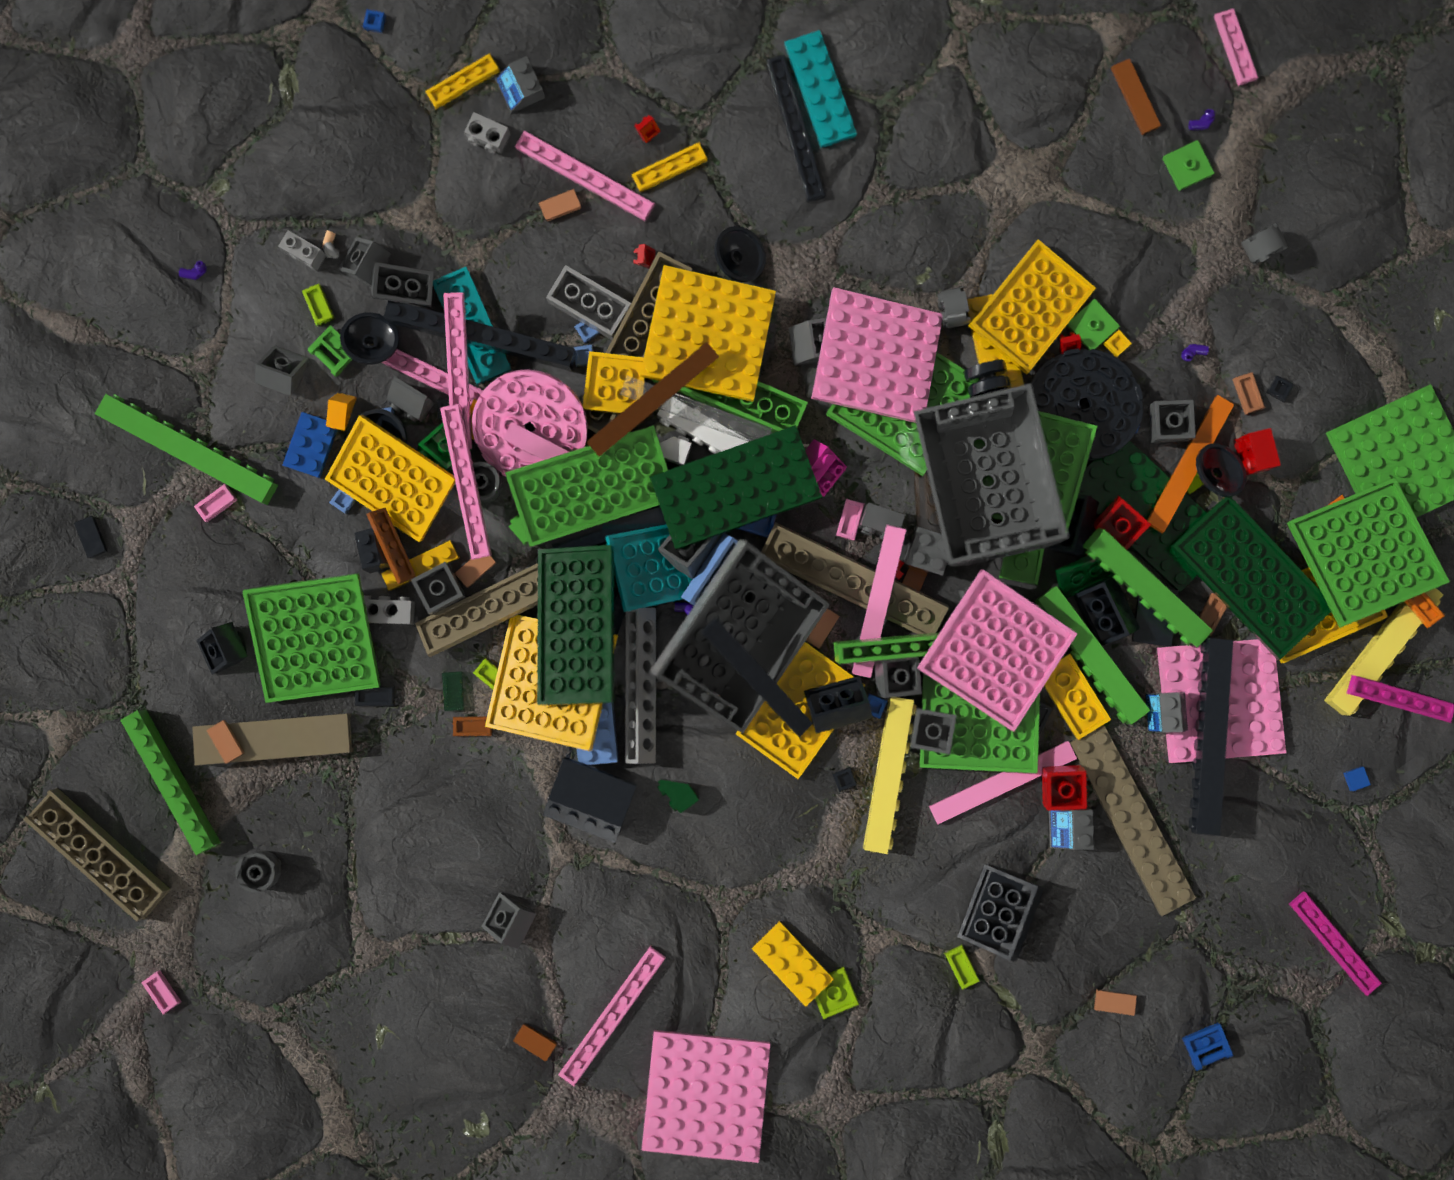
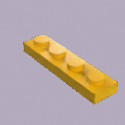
M450 540L409 561L417 577L444 562L450 563L459 559V556ZM391 569L381 573L389 591L411 582L410 580L397 584Z

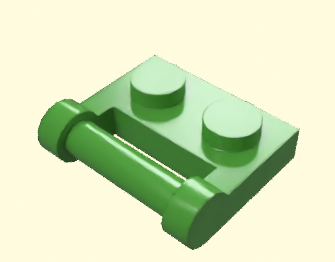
M331 325L308 348V352L318 357L335 377L340 375L343 369L352 361L342 349L340 334ZM322 345L340 360L337 364L320 350Z

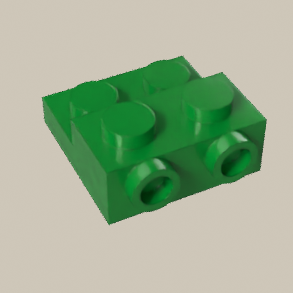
M442 422L418 444L417 451L450 472L453 467Z

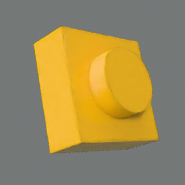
M1120 330L1104 343L1115 357H1118L1132 344Z

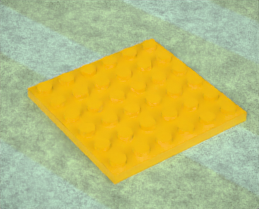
M664 265L640 377L660 381L703 344L708 342L719 358L684 387L753 402L776 291Z
M520 615L510 618L485 727L592 751L603 703L537 705L538 619ZM614 635V650L618 635Z

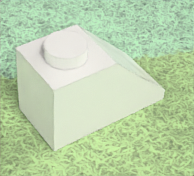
M678 436V438L671 437L661 442L660 446L665 461L679 466L685 465L692 447L689 439Z

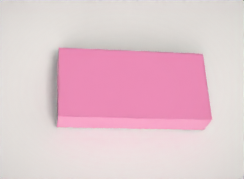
M224 484L194 507L203 520L208 522L238 499L228 485Z
M846 499L836 536L855 541L864 503Z
M160 970L141 982L163 1015L181 1003V1000Z

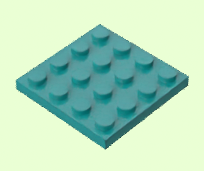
M667 524L606 536L607 545L614 546V574L624 612L683 600L681 596L692 579L678 571L658 551V548L670 535Z

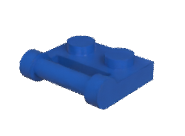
M1219 1023L1182 1037L1196 1071L1224 1057L1230 1058L1233 1056ZM1222 1046V1050L1203 1058H1198V1055Z

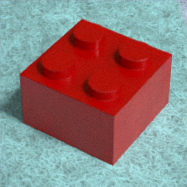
M1271 428L1248 433L1236 439L1235 450L1240 455V459L1245 467L1246 476L1281 466Z
M1119 495L1093 524L1096 529L1101 528L1105 530L1126 550L1151 525L1147 519Z
M1081 765L1042 767L1043 806L1047 811L1087 809L1086 770Z

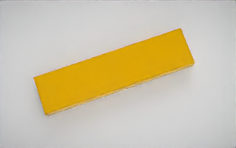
M489 53L425 92L434 107L438 109L499 73L500 70Z
M700 142L633 173L632 177L641 193L708 161V158Z

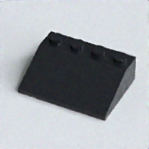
M564 756L548 797L543 816L615 843L637 784Z
M985 864L957 937L1009 961H1017L1044 888Z

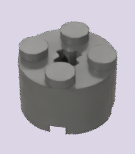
M1277 223L1240 242L1253 265L1270 258L1271 255L1288 248L1287 242Z
M963 286L940 291L937 294L939 310H943L941 312L943 328L951 329L971 323V319L967 314L969 307Z
M473 463L481 503L496 500L503 488V480L500 473L488 463ZM484 479L486 483L480 486L478 483Z
M256 851L246 855L239 861L235 875L238 878L239 885L244 890L252 893L261 892L278 882L282 872V863L276 855L269 851Z

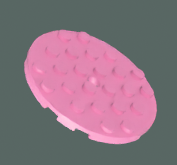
M517 370L506 373L495 379L485 388L474 407L472 430L475 443L478 444L482 452L481 455L486 462L495 467L505 477V472L542 461V459L503 440L511 422L526 429L525 424L531 422L536 428L532 433L569 452L585 447L587 442V417L579 398L563 381L545 372Z

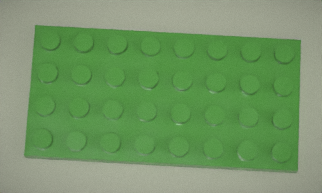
M652 425L627 433L600 457L590 446H586L505 472L529 546L531 547L658 506L659 502L650 477L668 471L655 427Z

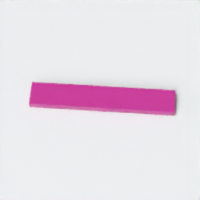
M1355 675L1351 676L1346 693L1451 723L1454 714L1453 703Z
M1303 891L1289 903L1364 995L1368 996L1382 984L1306 892Z

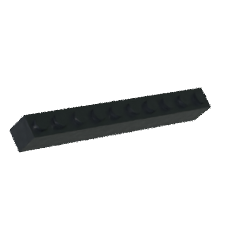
M388 301L384 313V319L388 323L446 338L445 314L406 303ZM466 320L467 344L572 372L577 354L574 348Z
M1206 638L1201 643L1200 648L1203 658L1199 665L1201 681L1198 683L1200 700L1197 701L1199 717L1195 723V729L1198 732L1197 739L1194 741L1196 758L1193 760V770H1195V777L1191 782L1194 792L1190 800L1192 817L1189 818V828L1195 834L1220 836L1233 640Z

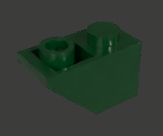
M663 778L658 781L660 784L657 786L663 796L667 794L671 800L668 803L675 812L678 810L681 814L700 799L687 782Z

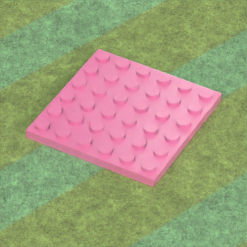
M833 287L811 399L916 423L913 411L927 408L942 324L941 313Z
M980 570L917 669L1014 732L1077 633L986 571Z
M1258 639L1233 641L1226 758L1286 753L1276 658ZM1201 644L1198 648L1193 645L1157 648L1161 692H1185L1188 731L1166 733L1169 763L1190 762L1196 758L1194 741L1197 739L1198 732L1195 729V723L1199 717L1197 701L1200 700L1198 683L1201 681L1199 665L1203 658L1200 650Z
M654 1030L642 1151L759 1163L770 1042Z

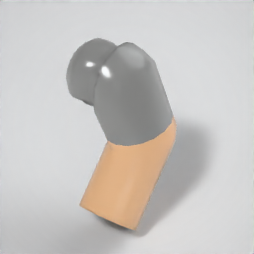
M326 231L322 248L327 257L336 259L339 256V250L333 246L336 234Z

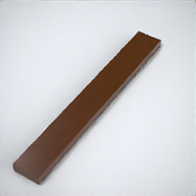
M708 342L703 344L587 441L589 446L600 457L718 359V354Z

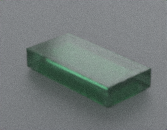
M462 671L442 673L444 711L465 710Z

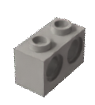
M473 112L464 131L469 143L478 146V144L482 145L487 151L502 154L511 135L508 127ZM476 129H482L481 133H474ZM494 136H499L497 141H491Z
M289 230L278 245L283 252L315 271L319 269L326 257V254L320 248Z

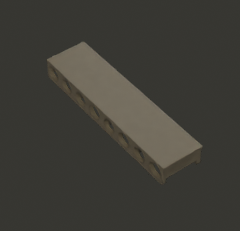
M351 713L229 723L230 729L245 753L231 762L354 752L351 739ZM214 725L192 727L195 765L225 763L206 731Z
M58 788L49 790L46 797L23 820L136 922L146 919L171 889Z

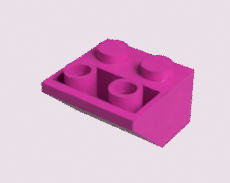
M814 439L805 451L821 495L824 497L847 466L828 446Z

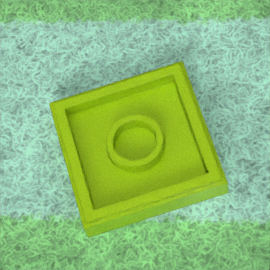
M844 967L829 973L834 980L815 997L823 1019L859 1005Z

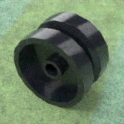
M1005 360L988 361L964 370L965 381L973 383L968 387L970 398L1011 388L1009 377L1002 375L1007 371Z

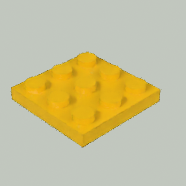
M589 351L583 398L584 410L620 414L643 395L645 378L640 377L644 357Z

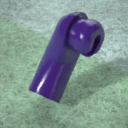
M1207 109L1200 120H1190L1189 130L1207 129L1215 119V111Z
M197 261L192 270L180 268L179 277L197 280L206 273L207 266L203 261Z
M1190 344L1182 351L1181 357L1184 361L1189 362L1193 360L1192 358L1196 354L1207 355L1209 346Z
M675 602V612H686L689 615L694 607L690 603Z

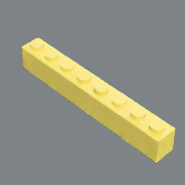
M1436 588L1425 592L1436 606L1440 604V598L1444 595ZM1404 601L1398 604L1324 700L1341 715L1354 714L1359 709V703L1362 699L1364 700V698L1346 694L1351 676L1355 675L1380 682L1383 672L1393 665V659L1397 654L1404 651L1407 641L1417 634V628L1420 624H1423Z
M890 697L888 699L863 849L867 851L888 854V850H892L893 838H891L892 830L895 831L897 822L894 819L895 811L898 812L900 800H897L898 792H902L903 781L900 780L901 773H905L906 762L904 761V756L908 754L910 747L907 738L908 735L912 734L913 724L910 721L911 716H914L916 712V704H913L914 700L899 697Z

